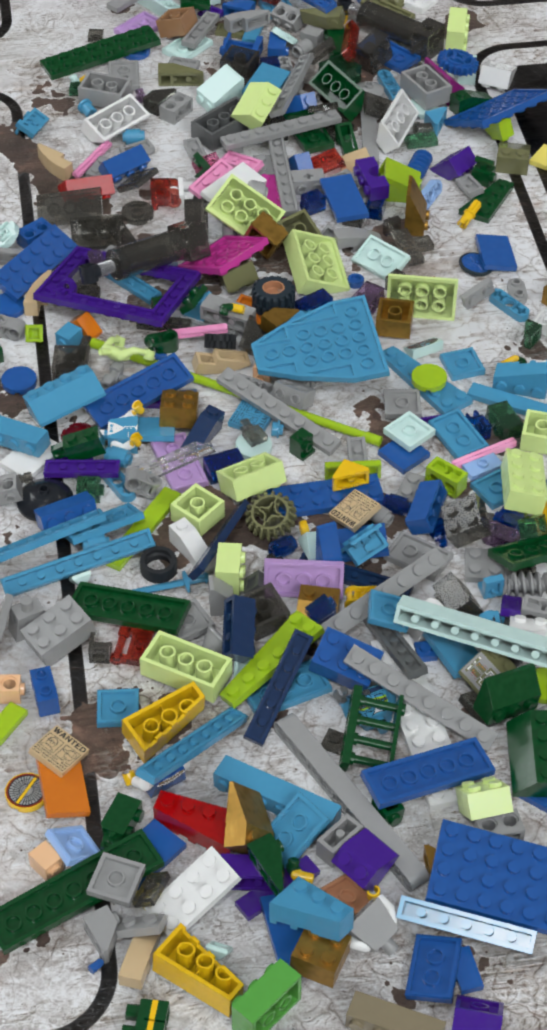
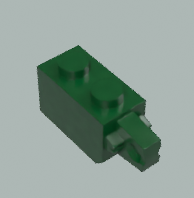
M98 425L62 436V442L51 446V453L55 459L68 457L69 460H85L106 453L105 439Z
M119 792L117 793L101 821L103 839L100 844V851L135 832V826L137 823H141L145 813L142 808V800Z

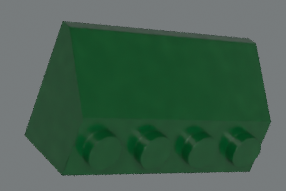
M328 60L308 83L352 122L362 111L365 91Z
M529 710L506 722L512 797H547V710Z

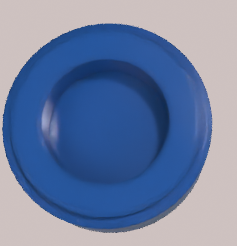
M353 273L348 276L347 280L350 288L359 289L364 286V277L361 274Z

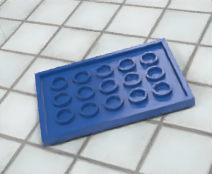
M512 89L444 119L445 126H452V128L459 126L461 128L471 127V129L480 127V129H486L490 127V124L501 122L503 118L513 117L514 113L524 112L527 107L537 106L538 102H546L547 89Z
M443 819L425 901L547 935V847Z

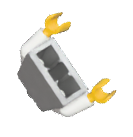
M375 885L374 891L376 894H371L367 890L369 902L354 916L353 929L348 933V935L352 936L350 949L367 953L369 951L376 952L382 948L390 956L399 948L391 938L398 931L395 906L383 894H380L379 886Z

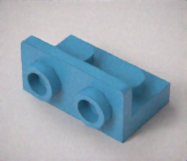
M34 107L31 112H26L23 120L20 119L16 123L15 127L17 129L15 134L18 135L22 131L33 139L48 123L50 118Z

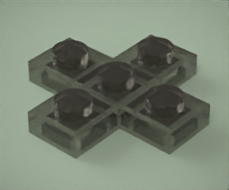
M407 228L391 232L394 242L388 244L410 255L411 259L407 263L408 266L423 264L425 258L422 252L434 250V243L429 235L413 238Z

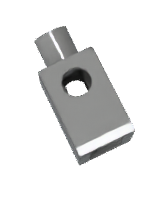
M23 596L20 599V603L11 606L8 629L16 643L25 640L20 630L45 612L37 597Z

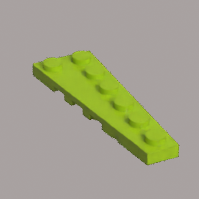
M296 610L255 654L253 659L219 694L221 699L235 709L271 679L295 628L314 637L312 643L325 633L324 628Z

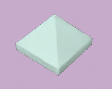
M91 571L71 576L69 581L76 585H79L80 581L88 582Z
M216 941L209 942L205 947L207 951L215 955L216 961L221 960L233 951L232 946Z

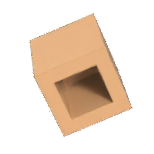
M46 840L28 853L30 866L45 881L64 870L63 860Z

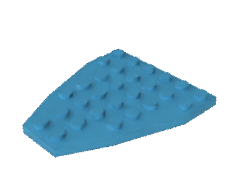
M365 295L328 302L280 325L251 344L259 375L298 381L356 383L390 376Z

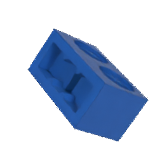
M41 217L19 229V234L16 238L17 244L25 249L48 230L52 224Z
M50 666L29 670L39 717L60 713L58 694Z

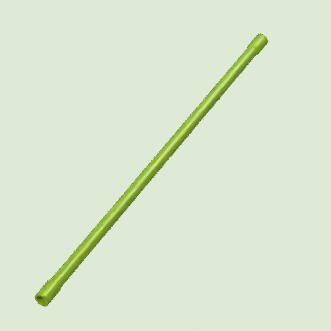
M92 338L90 348L99 350L105 341ZM134 354L129 359L145 366H150L158 361L155 359L153 361L146 360L140 354ZM190 372L194 377V383L238 397L218 384L216 380ZM289 406L319 426L351 437H365L366 443L380 447L383 441V436L365 432Z

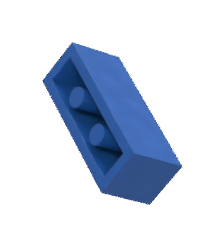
M140 144L102 162L98 170L101 175L112 174L113 183L116 184L125 176L129 178L136 171L139 170L141 172L145 170L151 159Z
M441 479L420 482L405 518V524L412 535L433 533L448 493Z
M87 491L37 508L34 510L39 529L43 531L96 510L97 507L95 499Z

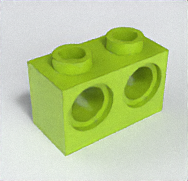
M438 456L426 466L425 481L441 479L448 492L447 495L456 499L466 489L468 472Z

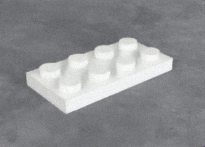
M211 846L144 909L149 914L166 915L168 922L163 931L167 936L180 923L186 927L187 931L242 879Z

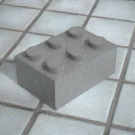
M427 63L401 72L400 88L423 109L427 110L450 102L452 85Z
M92 71L87 72L78 86L79 103L84 99H89L93 106L105 108L126 95L132 94V79Z
M68 595L23 627L20 632L26 643L46 666L51 667L96 634L97 630L90 617Z

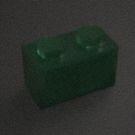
M507 400L487 406L485 421L491 426L495 436H498L501 441L510 437L515 439L521 437L523 422Z

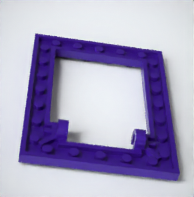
M76 246L33 293V300L70 307L74 310L102 314L107 317H116L121 320H130L139 324L144 323L154 327H163L182 303V300L189 294V290L200 280L201 272L148 260L119 269L124 272H133L174 282L153 309L78 294L77 285L72 279L79 270L78 266L86 263L98 264L108 260H115L124 257V255Z

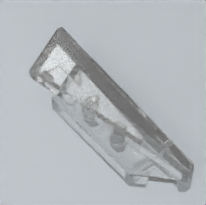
M195 441L155 460L133 467L161 477L216 452L211 442L200 443Z

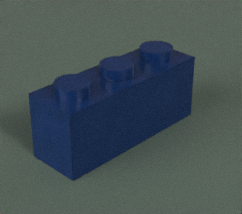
M233 595L224 600L222 655L232 658V661L244 663L253 659L255 654L256 599Z

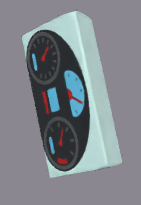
M433 337L405 347L404 351L415 360L443 350L444 341Z

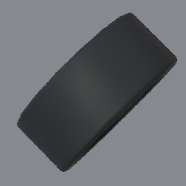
M151 547L140 556V572L149 582H168L177 573V557L167 547ZM154 560H164L170 563L168 567L160 570L147 566Z

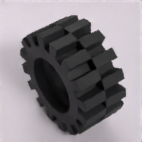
M205 334L204 348L236 349V335Z

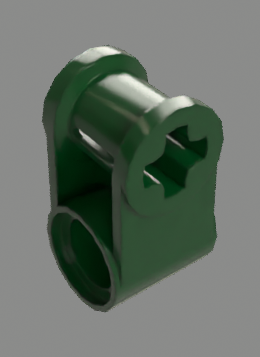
M172 329L149 334L144 338L145 345L151 351H154L155 348V353H174L179 349L178 333Z

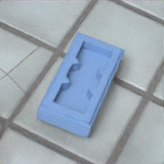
M491 453L463 464L462 470L468 472V478L473 481L500 469L502 462L495 453Z

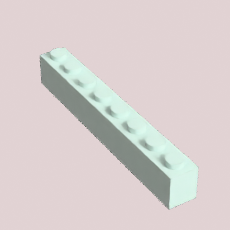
M402 595L397 604L394 623L547 668L546 636L406 595Z

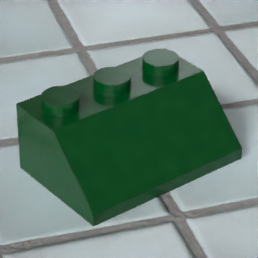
M530 663L484 678L473 709L487 725L495 722L499 723L504 719L516 717L519 714L537 708L541 697V690L535 665Z

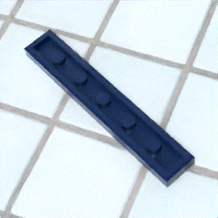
M246 499L230 514L189 573V578L195 580L205 571L217 553L218 542H225L246 511L247 505H250Z
M304 552L299 560H308ZM344 564L343 584L378 586L390 578ZM414 586L401 594L400 597L402 595L411 596Z
M295 628L244 734V739L261 747L263 746L314 637Z

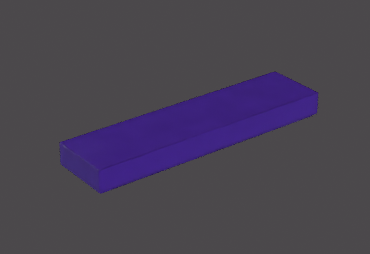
M45 460L43 474L44 478H119L121 463L120 460Z
M307 855L299 859V866L302 871L314 873V878L320 875V869ZM286 868L284 873L285 888L294 881ZM252 890L236 900L235 906L250 921L262 913L259 898L273 895V892Z

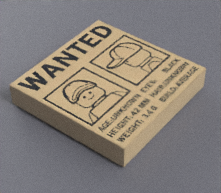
M354 489L328 514L331 519L355 533L382 507L380 503Z
M56 725L29 748L28 753L62 778L88 755L90 749Z

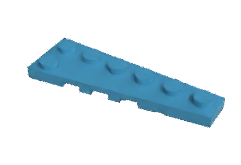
M394 346L383 350L387 365L412 389H416L411 382V374L413 369L422 364ZM446 381L445 387L440 391H420V396L442 415L457 408L462 410L473 404L472 397Z

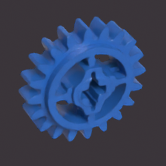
M449 48L448 50L440 51L438 54L437 64L448 73L467 77L468 74L471 76L476 74L479 61H477L476 57H473V54H469L466 51Z

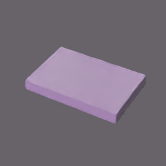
M143 11L115 27L114 33H125L144 25H149L156 32L158 31L156 20L159 18Z

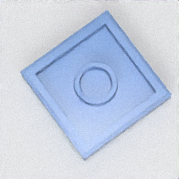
M82 825L47 829L45 833L46 838L66 866H74L100 851Z

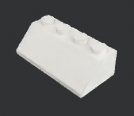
M403 89L399 90L379 123L376 142L385 154L400 147L419 114V111Z
M130 93L85 118L81 132L91 142L104 143L126 129L147 119L151 114Z

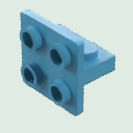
M372 523L342 543L344 547L341 549V553L346 551L356 567L389 546L379 530L382 524L379 523L375 526Z

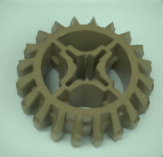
M272 490L271 495H268L265 491L262 497L257 494V500L252 499V505H247L248 511L245 512L246 524L249 531H253L255 537L259 535L261 540L267 537V541L270 542L271 537H274L277 541L280 535L285 538V532L291 533L290 527H295L294 521L297 520L296 507H293V501H289L287 495L283 497L281 492L275 495V492ZM279 507L286 511V516L279 512ZM257 516L263 520V525L256 521Z

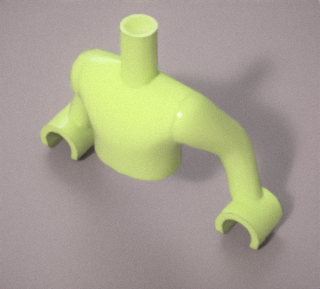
M119 335L109 337L98 350L99 355H105L117 362L128 361L130 356L134 354L144 355V359L151 361L154 360L155 351H151L148 348H125L126 339Z

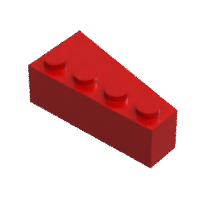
M160 791L153 807L156 820L171 832L185 836L189 842L193 844L198 843L205 847L206 851L213 846L219 854H234L235 851L224 848L227 808L167 791Z

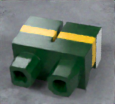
M141 999L140 1004H127L125 1019L136 1021L135 1026L123 1024L122 1030H167L170 1016L169 1001Z

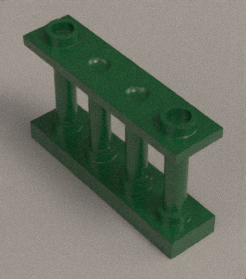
M354 685L350 695L339 759V766L343 771L346 772L348 766L353 765V763L374 767L394 761L401 716H404L406 704L403 703L404 695H400L395 704L365 697L362 694L363 686ZM365 705L394 712L393 723L364 717L361 713H358L359 707ZM361 724L391 731L390 742L358 735L359 733L355 732L356 726ZM361 744L388 750L387 762L355 755V752H352L353 745Z

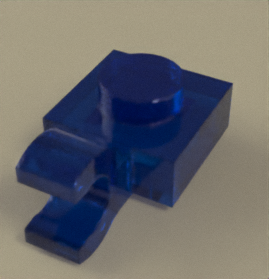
M477 410L473 411V417L468 413L465 414L466 418L474 425L484 440L491 438L492 425L483 414L479 415Z
M446 515L437 519L433 533H429L432 539H435V542H439V547L441 548L448 546L445 535L450 533V522Z

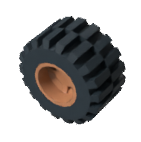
M266 276L263 279H258L252 286V307L256 308L258 315H262L274 307L294 309V284L285 277L281 278V276Z

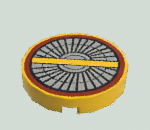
M21 773L14 776L7 783L5 798L9 807L17 809L18 812L27 813L38 810L44 805L38 774Z

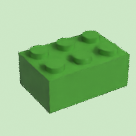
M281 958L275 964L271 963L259 979L251 982L248 990L243 995H238L231 1004L232 1030H270L301 1000L302 975Z

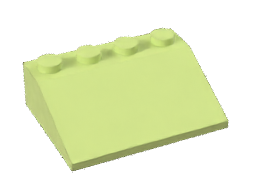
M233 174L229 176L205 208L208 213L241 236H244L251 223L263 211L271 215L276 222L282 220L286 212Z
M292 229L283 241L297 293L316 296L349 291L350 286L335 238Z
M388 273L387 298L413 300V318L455 320L458 279Z

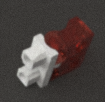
M178 177V180L175 178H150L152 210H158V206H170L172 208L179 206V208H184V203H193V194L188 191L192 182H183V177Z

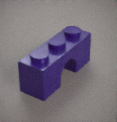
M374 156L356 159L355 166L353 167L354 176H357L359 185L363 187L365 196L367 195L370 201L389 198L390 185L384 175L378 176L379 165Z

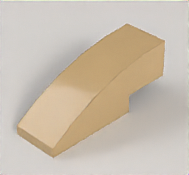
M37 144L38 158L43 166L57 178L63 181L69 180L72 177L73 163L64 159L63 153L43 144Z
M47 270L29 288L23 301L25 316H39L41 305H48V303L33 300V293L52 274V270Z
M214 348L212 353L195 352L191 362L194 373L204 375L220 374L227 367L236 371L251 364L246 351Z
M161 934L133 937L118 974L119 985L142 990L146 975L150 972L153 953L157 950Z

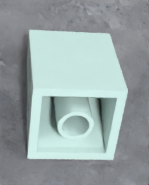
M228 64L224 65L197 88V103L209 112L236 96L241 99L244 78Z

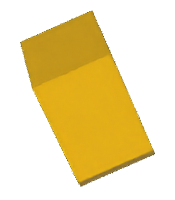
M344 459L332 476L333 492L368 484L369 468Z

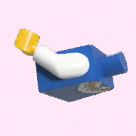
M190 761L155 785L136 776L134 770H130L129 773L122 774L126 786L133 785L142 791H146L150 798H153L161 790L165 791L185 780V770L189 768Z

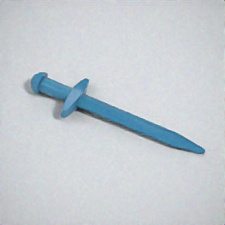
M182 571L183 579L132 590L152 593L184 586L189 593L190 585L201 582L208 583L209 574L203 572L195 580H192L185 571Z

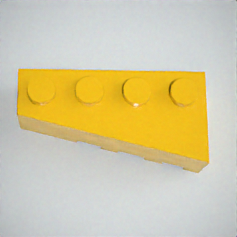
M193 681L122 719V734L144 764L204 710L205 696Z

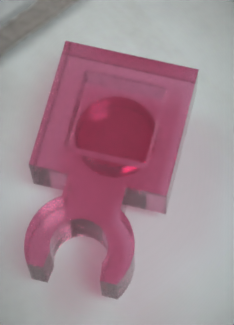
M216 152L203 156L210 166H213L219 160ZM192 162V167L196 174L203 169L202 166L199 168Z

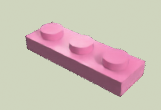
M231 150L222 157L233 168L244 162L258 173L264 166L262 160Z
M220 158L189 186L188 191L201 200L203 198L200 196L201 191L228 173L233 167Z

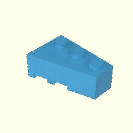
M532 360L530 363L522 364L519 361L497 363L492 388L516 395L545 400L547 394V361L536 362V360Z
M299 876L269 903V922L273 924L281 922L290 925V928L297 930L298 927L310 930L311 933L319 937L340 942L353 929L354 908Z

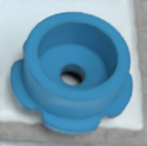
M280 420L272 422L271 436L278 438L279 435H283L284 424H280Z

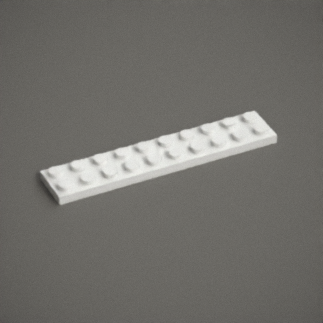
M402 635L415 651L410 635ZM378 640L370 641V646L384 651L381 661L404 674ZM425 675L412 679L431 691ZM403 701L406 704L404 716H401L399 728L410 756L451 744L445 726ZM455 787L425 796L430 811L458 805Z

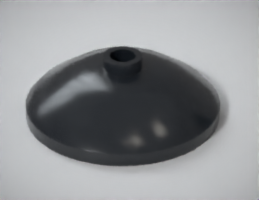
M52 478L37 479L22 487L23 501L17 502V508L24 517L36 521L35 509L73 496V492L67 484L60 480Z

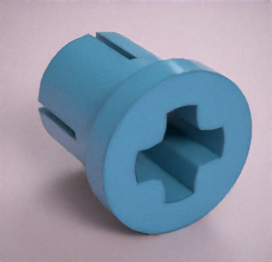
M84 99L78 104L79 112L83 113L86 117L97 112L89 99Z

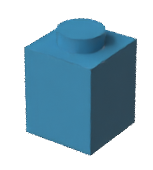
M67 322L55 333L56 346L69 353L83 342L82 328L70 322Z

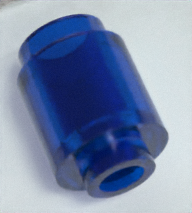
M392 493L390 495L386 494L382 506L392 511L393 514L405 516L409 512L411 505L409 498Z
M284 535L269 543L268 553L274 559H282L297 549V541L292 535Z

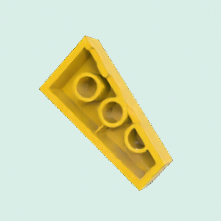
M182 923L175 928L153 953L152 970L227 1017L232 1015L231 1004L238 995H243L244 984L225 965H221L216 961L215 955L210 951L207 952L200 945V941L186 931V927Z

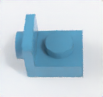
M502 574L483 578V581L478 582V588L483 599L503 595L505 579Z

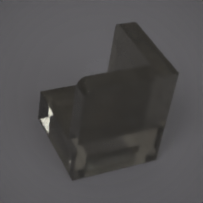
M91 632L88 648L89 663L110 664L112 643L96 642V634Z

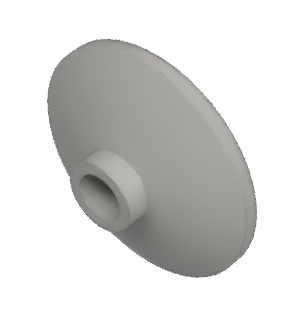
M364 81L357 84L365 91L364 100H376L384 94V87L377 82Z

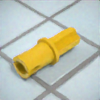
M475 199L468 209L464 210V214L457 222L460 228L466 229L470 221L476 217L475 214L480 209L481 202Z

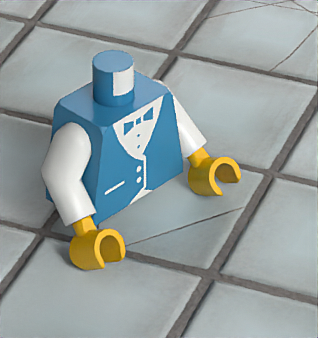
M140 400L134 401L132 409L125 415L108 420V429H100L104 439L108 441L109 447L116 446L130 450L133 454H138V447L141 445L140 440L143 437L138 432L139 422L137 414L141 415L144 413L143 403Z

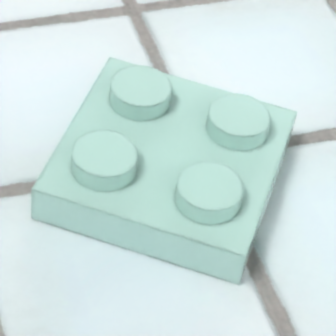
M410 411L383 428V433L408 452H411L433 437L436 429Z

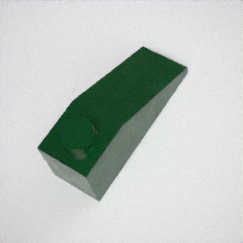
M462 89L450 94L449 110L456 115L490 100L492 97L486 92Z
M268 833L248 843L247 850L250 861L273 894L277 896L285 889L282 855L284 847L279 839L275 840L273 835Z

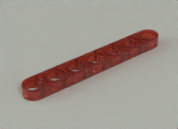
M353 20L345 25L341 54L348 63L356 57L359 27Z

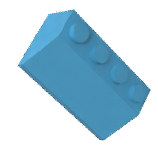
M86 364L78 366L70 373L62 374L54 381L46 382L37 389L28 391L22 397L29 414L42 428L106 396V393L93 370Z

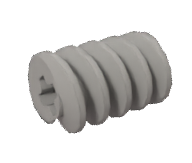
M512 571L510 576L509 574L507 576V595H510L511 591L514 590L516 596H518L520 591H522L523 596L528 591L534 596L535 592L538 591L539 597H542L543 592L547 594V572H544L542 577L539 572H536L534 577L531 572H527L525 577L524 572L520 571L517 577L516 572Z

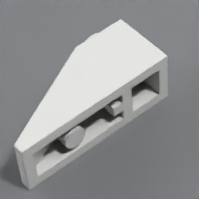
M185 517L169 525V541L195 566L208 546L197 529ZM215 557L211 560V562L209 563L204 572L210 573L211 571L215 570Z

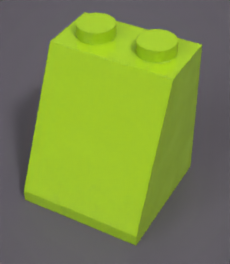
M386 157L379 168L378 176L384 175L390 185L389 198L376 201L406 203L409 175L414 177L420 189L422 179H420L421 172Z

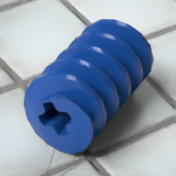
M417 150L407 166L420 171V179H423L433 161L432 154L427 150Z

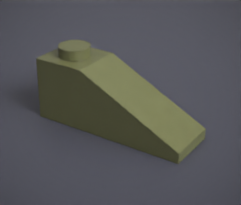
M337 6L327 14L317 8L300 9L302 21L305 24L327 30L343 29L346 19L343 6Z
M158 63L159 86H201L204 83V72L175 63Z

